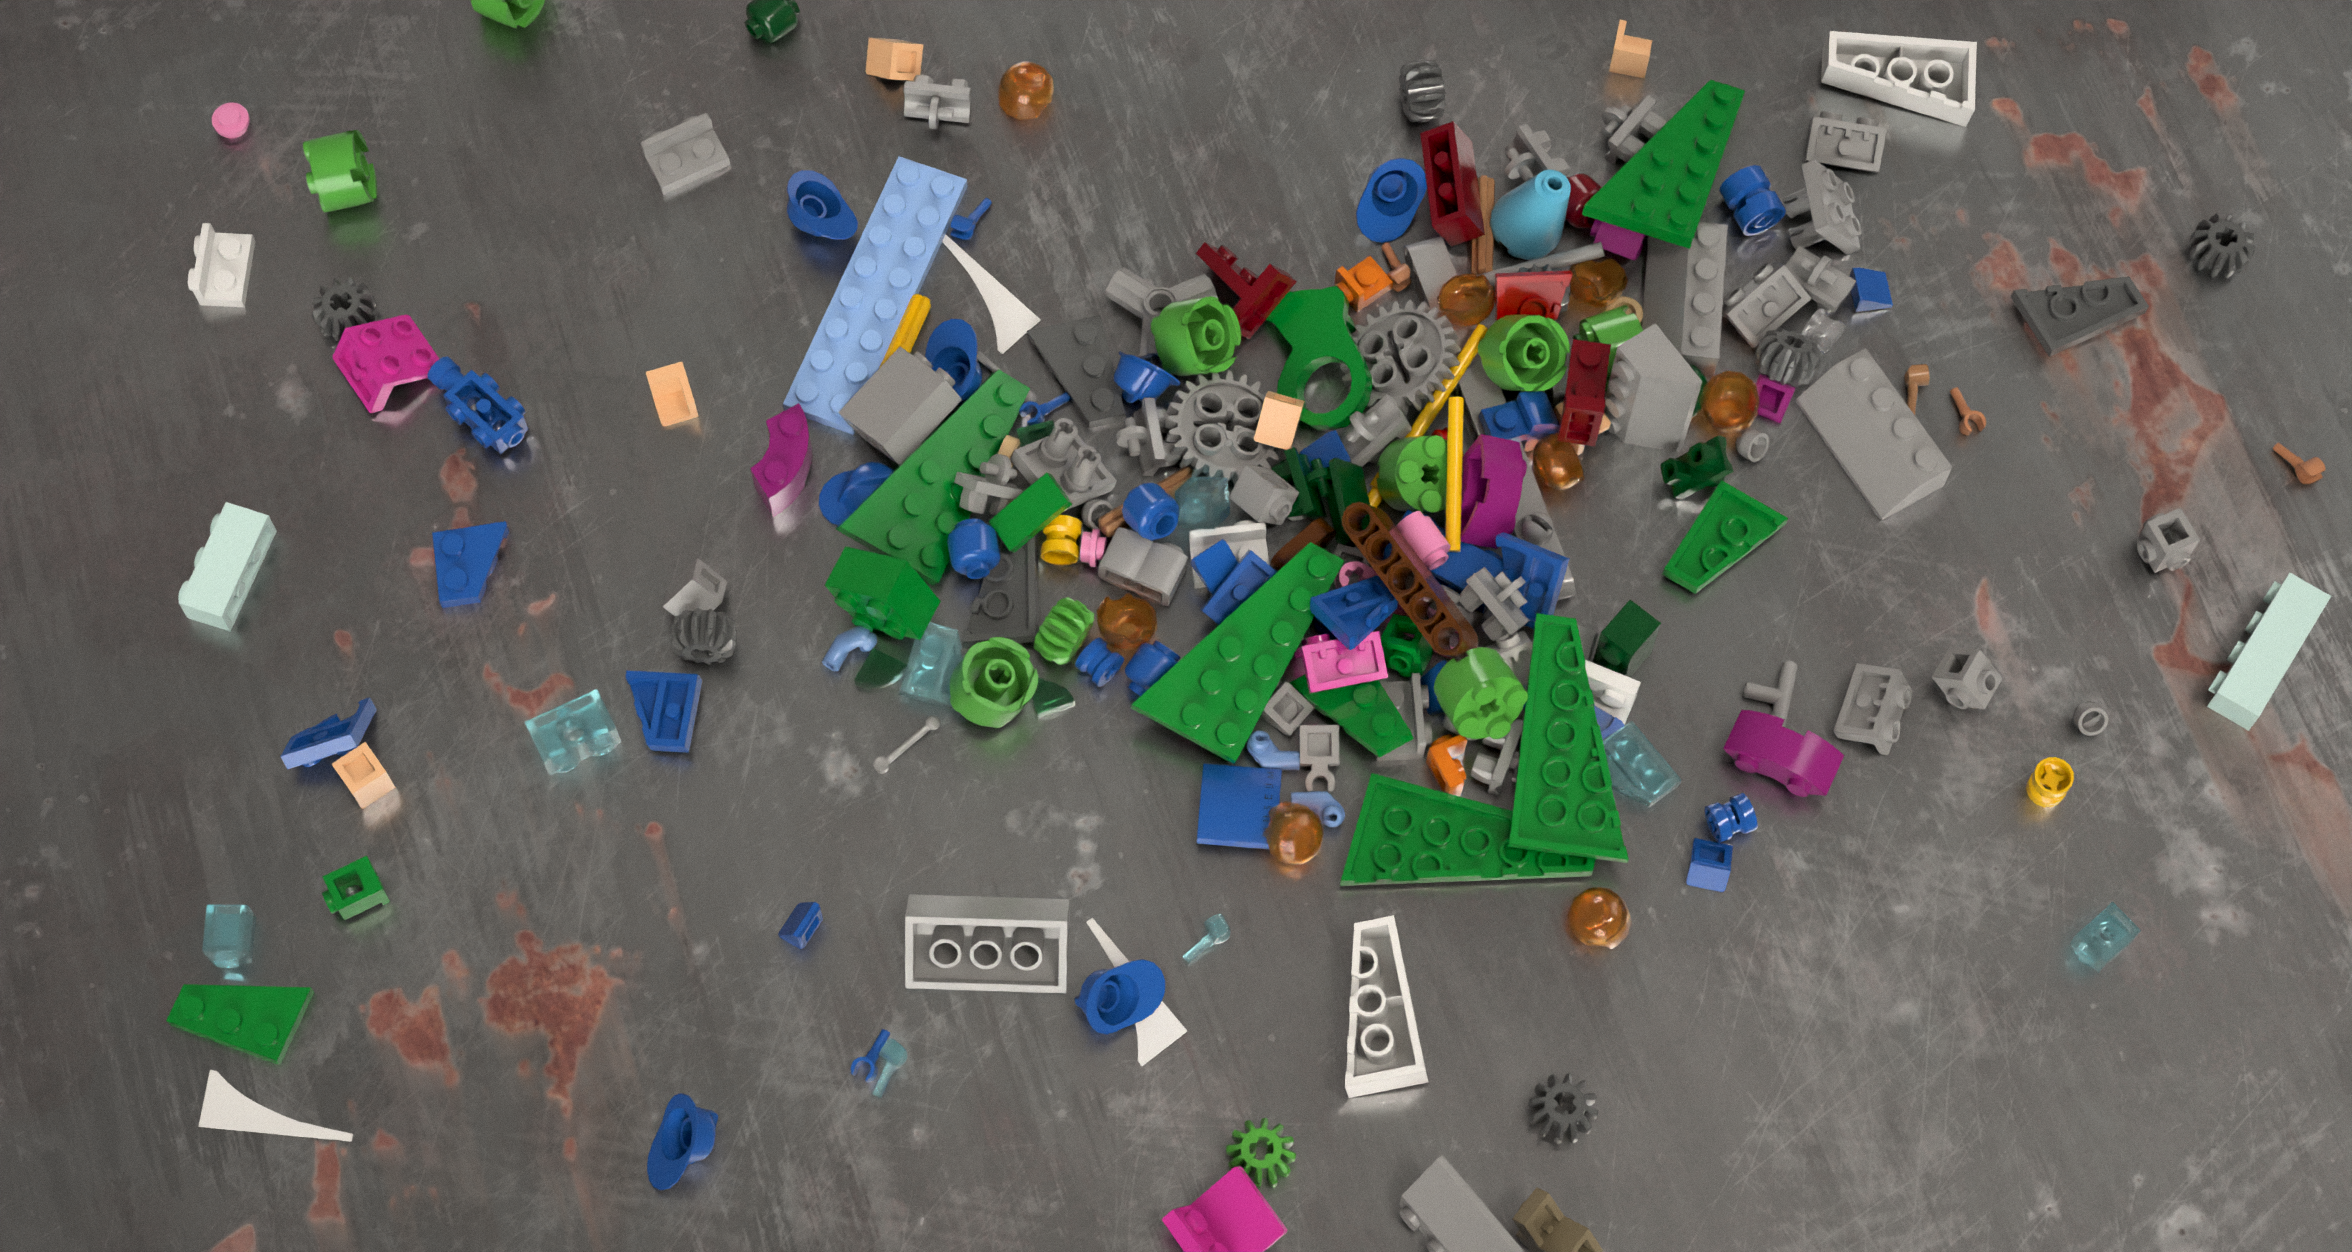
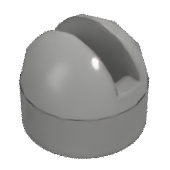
M1756 429L1742 431V436L1737 437L1735 440L1737 452L1752 462L1759 461L1764 457L1769 448L1768 435Z
M1089 500L1081 508L1080 517L1088 528L1099 529V517L1113 510V507L1104 500Z
M1534 512L1526 517L1522 526V536L1525 541L1537 546L1548 543L1552 538L1554 530L1552 519L1542 512ZM1534 521H1536V522H1538L1539 524L1543 525V526L1546 527L1548 530L1545 531L1540 525H1538V524L1535 523Z
M2086 701L2076 707L2073 714L2074 722L2078 729L2088 736L2101 733L2108 725V714L2101 705L2095 702Z

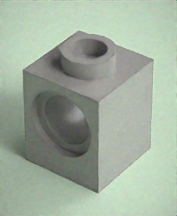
M1246 465L1229 498L1256 521L1282 525L1285 518L1290 514L1292 505L1299 492L1273 470Z

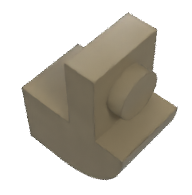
M1538 1187L1521 1204L1518 1212L1512 1218L1519 1228L1516 1236L1531 1252H1603V1249L1589 1228L1564 1216L1550 1194Z

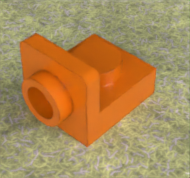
M1369 256L1348 271L1343 266L1338 268L1335 274L1334 286H1337L1344 292L1349 304L1358 313L1393 288V281L1376 261Z
M1451 734L1436 739L1431 744V747H1429L1426 764L1441 792L1461 796L1464 780H1466V774L1461 762L1457 758L1452 759L1465 752L1468 740L1462 735L1453 737Z

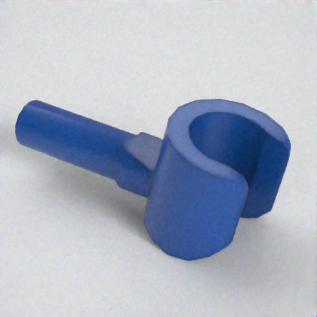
M985 198L969 214L968 218L955 214L950 225L953 228L950 235L962 240H970L979 218L992 205L991 200Z
M1065 392L1041 405L1028 401L1020 407L1019 412L1021 417L1036 412L1037 415L1030 419L1027 424L1030 428L1037 429L1043 425L1045 415L1071 399L1069 394Z
M882 1029L865 1057H858L853 1061L851 1065V1074L853 1076L857 1074L861 1065L869 1064L871 1070L865 1081L868 1083L875 1080L878 1074L875 1063L890 1036V1032Z

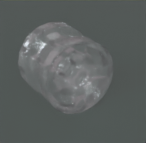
M1820 307L1809 319L1801 335H1806V339L1815 341L1818 349L1822 354L1826 355L1841 337L1846 328V323L1842 320H1833L1829 317L1828 311Z

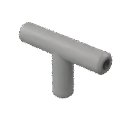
M1784 661L1782 663L1777 689L1748 682L1745 684L1743 692L1746 698L1774 704L1771 715L1785 719L1783 727L1786 725L1798 667L1793 661Z

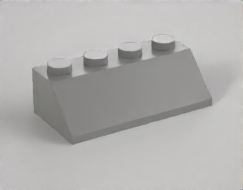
M1699 222L1690 249L1648 236L1641 326L1644 331L1656 323L1688 364L1696 366L1706 378H1713L1720 354L1728 225Z
M1656 323L1617 347L1605 396L1604 413L1611 422L1610 428L1607 430L1611 434L1616 433L1623 443L1678 452L1683 448L1702 380Z
M1866 348L1835 364L1797 398L1796 403L1880 521L1944 487L1952 466Z
M909 894L905 914V988L1066 993L1070 899Z
M1443 1155L1437 1158L1401 1195L1399 1206L1402 1210L1399 1211L1400 1216L1413 1231L1419 1229L1428 1239L1426 1246L1430 1252H1524Z

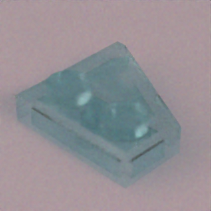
M930 622L921 640L914 639L899 695L954 710L950 703V678L953 670L962 659V646L957 629Z
M1633 721L1603 741L1613 791L1647 807H1651L1680 786L1681 778Z

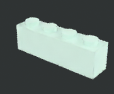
M2292 573L2287 575L2282 584L2274 581L2262 600L2269 604L2265 612L2262 614L2256 611L2245 628V631L2251 634L2245 644L2238 640L2226 659L2232 663L2228 673L2226 674L2220 670L2208 690L2214 693V696L2207 707L2249 731L2261 715L2331 596Z

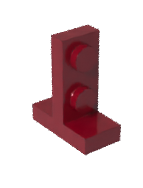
M1204 242L1196 252L1241 298L1234 306L1233 311L1239 321L1241 335L1248 339L1253 336L1297 282L1289 273L1272 264H1269L1259 277L1246 267L1241 269L1236 264L1239 258L1224 245L1216 248Z
M1573 339L1557 441L1595 447L1605 409L1606 399H1604L1610 344Z

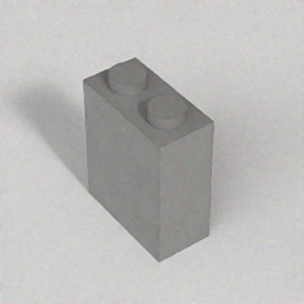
M899 347L838 413L854 429L856 434L900 465L962 399L952 388L956 382L947 372L940 367L936 371L932 370L933 365L921 353L916 351L912 355L902 347Z

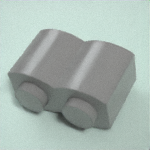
M1118 527L1099 564L1098 577L1116 587L1133 591L1151 602L1169 606L1187 570L1188 557L1175 544L1152 542L1142 538L1131 527L1128 529Z

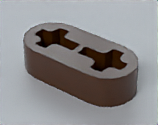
M1324 518L1316 519L1273 556L1270 566L1278 572L1310 542L1325 549L1334 539L1336 530Z

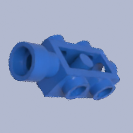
M448 356L440 358L432 365L427 377L437 388L447 391L444 394L448 404L445 407L446 412L459 425L463 422L473 429L471 431L473 437L484 448H488L491 445L499 454H502L509 447H515L522 441L525 432L529 430L523 416L526 411L514 397L510 396L505 400L497 392L500 390V387L491 376L483 373L479 377L473 370H470L464 376L460 372V366ZM476 404L477 410H471L470 407Z

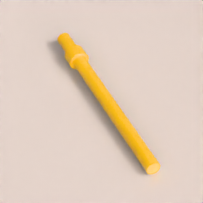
M1482 324L1477 325L1456 357L1460 364L1449 368L1455 376L1454 379H1443L1441 383L1446 388V391H1434L1435 401L1433 403L1427 402L1412 425L1411 432L1404 438L1425 435L1478 353V344L1484 338L1488 330L1487 327ZM1379 472L1376 473L1369 484L1371 490L1368 493L1370 505L1376 508L1383 499L1377 487L1376 478H1379Z

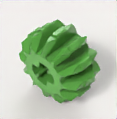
M1069 597L1060 599L1052 607L1050 613L1039 627V631L1035 636L1034 649L1050 662L1054 661L1059 665L1070 662L1089 635V631L1093 626L1094 613L1078 600L1074 601Z
M1267 1118L1261 1119L1260 1128L1258 1129L1255 1128L1251 1120H1247L1244 1123L1246 1134L1240 1130H1234L1232 1132V1139L1236 1144L1226 1146V1154L1234 1157L1228 1163V1168L1231 1170L1236 1166H1241L1249 1177H1254V1184L1258 1189L1261 1188L1262 1179L1264 1178L1267 1179L1271 1187H1275L1278 1184L1276 1173L1282 1177L1290 1175L1291 1170L1286 1163L1295 1162L1296 1153L1288 1150L1293 1145L1294 1139L1292 1136L1281 1137L1284 1126L1280 1123L1275 1125L1271 1131L1268 1129ZM1258 1147L1266 1148L1264 1160L1256 1159Z

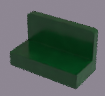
M1335 457L1329 460L1333 483L1329 484L1332 494L1327 499L1333 528L1336 530L1337 544L1355 547L1356 545L1342 526V516L1346 508L1353 503L1362 502L1370 505L1363 469L1359 465ZM1369 514L1362 520V530H1365L1369 525Z

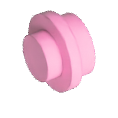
M225 103L219 106L212 115V125L215 131L229 139L241 137L247 131L250 122L247 110L238 103Z
M1093 529L1092 532H1083L1080 560L1081 562L1089 563L1090 567H1097L1098 560H1102L1107 550V537H1101L1100 529Z

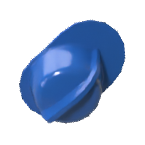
M1396 158L1377 166L1370 173L1367 186L1357 207L1356 218L1357 225L1362 234L1371 241L1380 243L1393 241L1401 236L1410 225L1427 189L1426 175L1420 165L1410 159Z
M812 170L796 172L788 180L787 193L789 199L787 202V214L795 227L813 236H823L833 240H845L855 234L858 221L831 180L823 174Z
M950 319L942 322L932 332L928 339L925 358L933 365L932 370L936 371L940 367L954 379L956 384L952 388L962 399L957 404L961 406L981 385L982 370L977 362V336L972 326L962 319Z
M1121 351L1118 352L1121 357L1113 380L1122 389V397L1127 402L1133 403L1138 399L1142 401L1143 398H1155L1156 401L1170 385L1178 386L1181 384L1178 379L1158 366L1134 355L1125 354Z
M868 462L858 466L855 470L845 471L833 476L824 484L819 494V507L823 516L832 524L839 525L885 481L894 469L879 462Z
M1144 959L1130 961L1112 969H1101L1091 973L1085 979L1080 995L1076 996L1074 1001L1077 1006L1082 1008L1089 1025L1096 1032L1107 1035L1140 1022L1152 1015L1162 1002L1165 993V978L1162 970L1154 962Z
M684 1093L674 1095L668 1102L662 1123L648 1155L647 1172L649 1181L654 1188L662 1191L670 1189L679 1181L688 1164H693L707 1158L715 1143L718 1114L712 1110L695 1106L691 1097Z

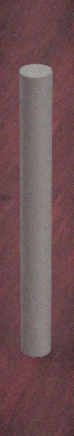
M1598 242L1460 279L1459 281L1464 294L1495 286V273H1517L1519 268L1525 267L1529 269L1532 268L1533 264L1538 267L1549 264L1551 269L1562 268L1604 257L1605 254L1602 243Z

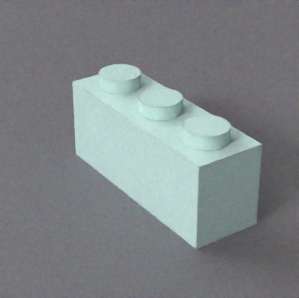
M226 502L221 513H217L214 516L210 526L211 535L205 547H201L198 550L194 561L195 569L189 581L186 580L179 591V605L187 618L231 632L277 532L269 515Z

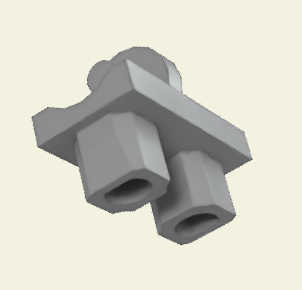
M916 75L913 82L905 81L904 116L929 119V128L931 129L938 128L939 120L970 122L971 88H968L966 80L952 79L948 82V85L934 84V80L930 76Z
M1647 95L1633 113L1628 105H1623L1621 109L1608 107L1603 112L1602 119L1606 126L1602 129V133L1606 137H1611L1608 140L1610 150L1605 155L1607 161L1613 165L1619 158L1628 162L1645 145L1637 139L1639 134L1642 133L1651 139L1668 122L1654 111L1656 100Z
M1528 124L1518 126L1516 137L1505 148L1506 155L1510 160L1505 168L1507 176L1510 179L1522 177L1524 182L1544 170H1556L1567 177L1570 167L1564 158L1551 160L1547 154L1551 148V139L1545 130L1532 132Z
M1799 246L1785 265L1811 299L1817 302L1818 307L1826 312L1832 311L1835 313L1854 288L1856 280L1830 265L1832 259L1826 255L1820 259Z
M1386 394L1364 415L1358 411L1354 412L1350 416L1352 426L1340 436V439L1350 456L1351 462L1362 467L1367 462L1375 464L1384 451V447L1394 438H1404L1411 432L1412 427L1394 398Z
M1143 398L1142 407L1133 412L1132 417L1124 420L1125 428L1119 430L1115 436L1118 446L1129 448L1130 456L1139 455L1142 476H1153L1159 467L1175 466L1181 458V455H1171L1172 448L1176 443L1162 441L1161 433H1168L1170 430L1164 427V423L1169 416L1166 413L1168 408L1156 407L1155 398Z
M995 454L989 459L988 463H981L980 472L985 474V477L957 472L954 483L963 486L959 507L980 514H984L989 495L993 496L989 513L996 515L1025 491L1024 489L1017 488L1015 484L1008 482L1009 479L1014 480L1016 478L1017 470L1011 468L1010 459L1002 454Z
M1483 567L1466 580L1468 585L1460 593L1461 598L1459 601L1471 613L1483 603L1493 613L1489 619L1481 624L1491 640L1495 641L1508 633L1512 635L1530 621L1520 609L1527 602L1518 590L1526 583L1522 576L1512 583L1503 571L1494 578L1486 567Z
M1516 718L1511 725L1509 733L1500 739L1484 738L1483 744L1502 750L1499 759L1478 752L1470 776L1488 784V793L1497 797L1501 793L1510 767L1514 769L1511 779L1516 782L1519 752L1516 751L1521 740L1523 724L1521 719Z

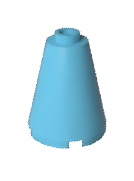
M1544 170L1503 195L1497 201L1491 211L1490 227L1494 239L1497 243L1501 241L1509 249L1507 251L1509 254L1526 260L1538 259L1546 256L1558 245L1562 237L1571 186L1566 176L1556 170Z

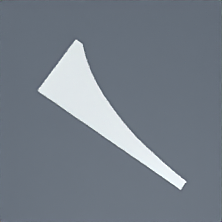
M945 234L942 242L969 273L989 309L997 337V350L1004 354L1027 333V330H1031L1041 319Z
M1093 918L1089 919L1086 922L1098 939L1113 966L1117 967L1129 962ZM1163 1001L1152 1015L1135 1023L1138 1042L1137 1061L1141 1066L1145 1065L1187 1032Z
M210 1070L198 1127L352 1142V1133L332 1130L283 1116L241 1094L218 1071Z

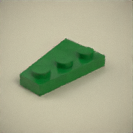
M1721 480L1665 566L1662 575L1696 594L1785 526L1788 518Z
M1306 674L1290 682L1305 699L1316 707V710L1325 717L1329 716L1344 728L1347 734L1379 758L1414 739L1410 729L1379 680L1309 693Z
M184 984L166 1021L170 1026L281 1065L313 997L314 991L311 987Z

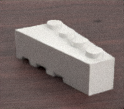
M1830 31L1822 48L1821 83L1966 127L1975 111L1977 42Z
M1394 915L1354 923L1347 1070L1345 1074V1089L1348 1098L1427 1083L1428 1077Z

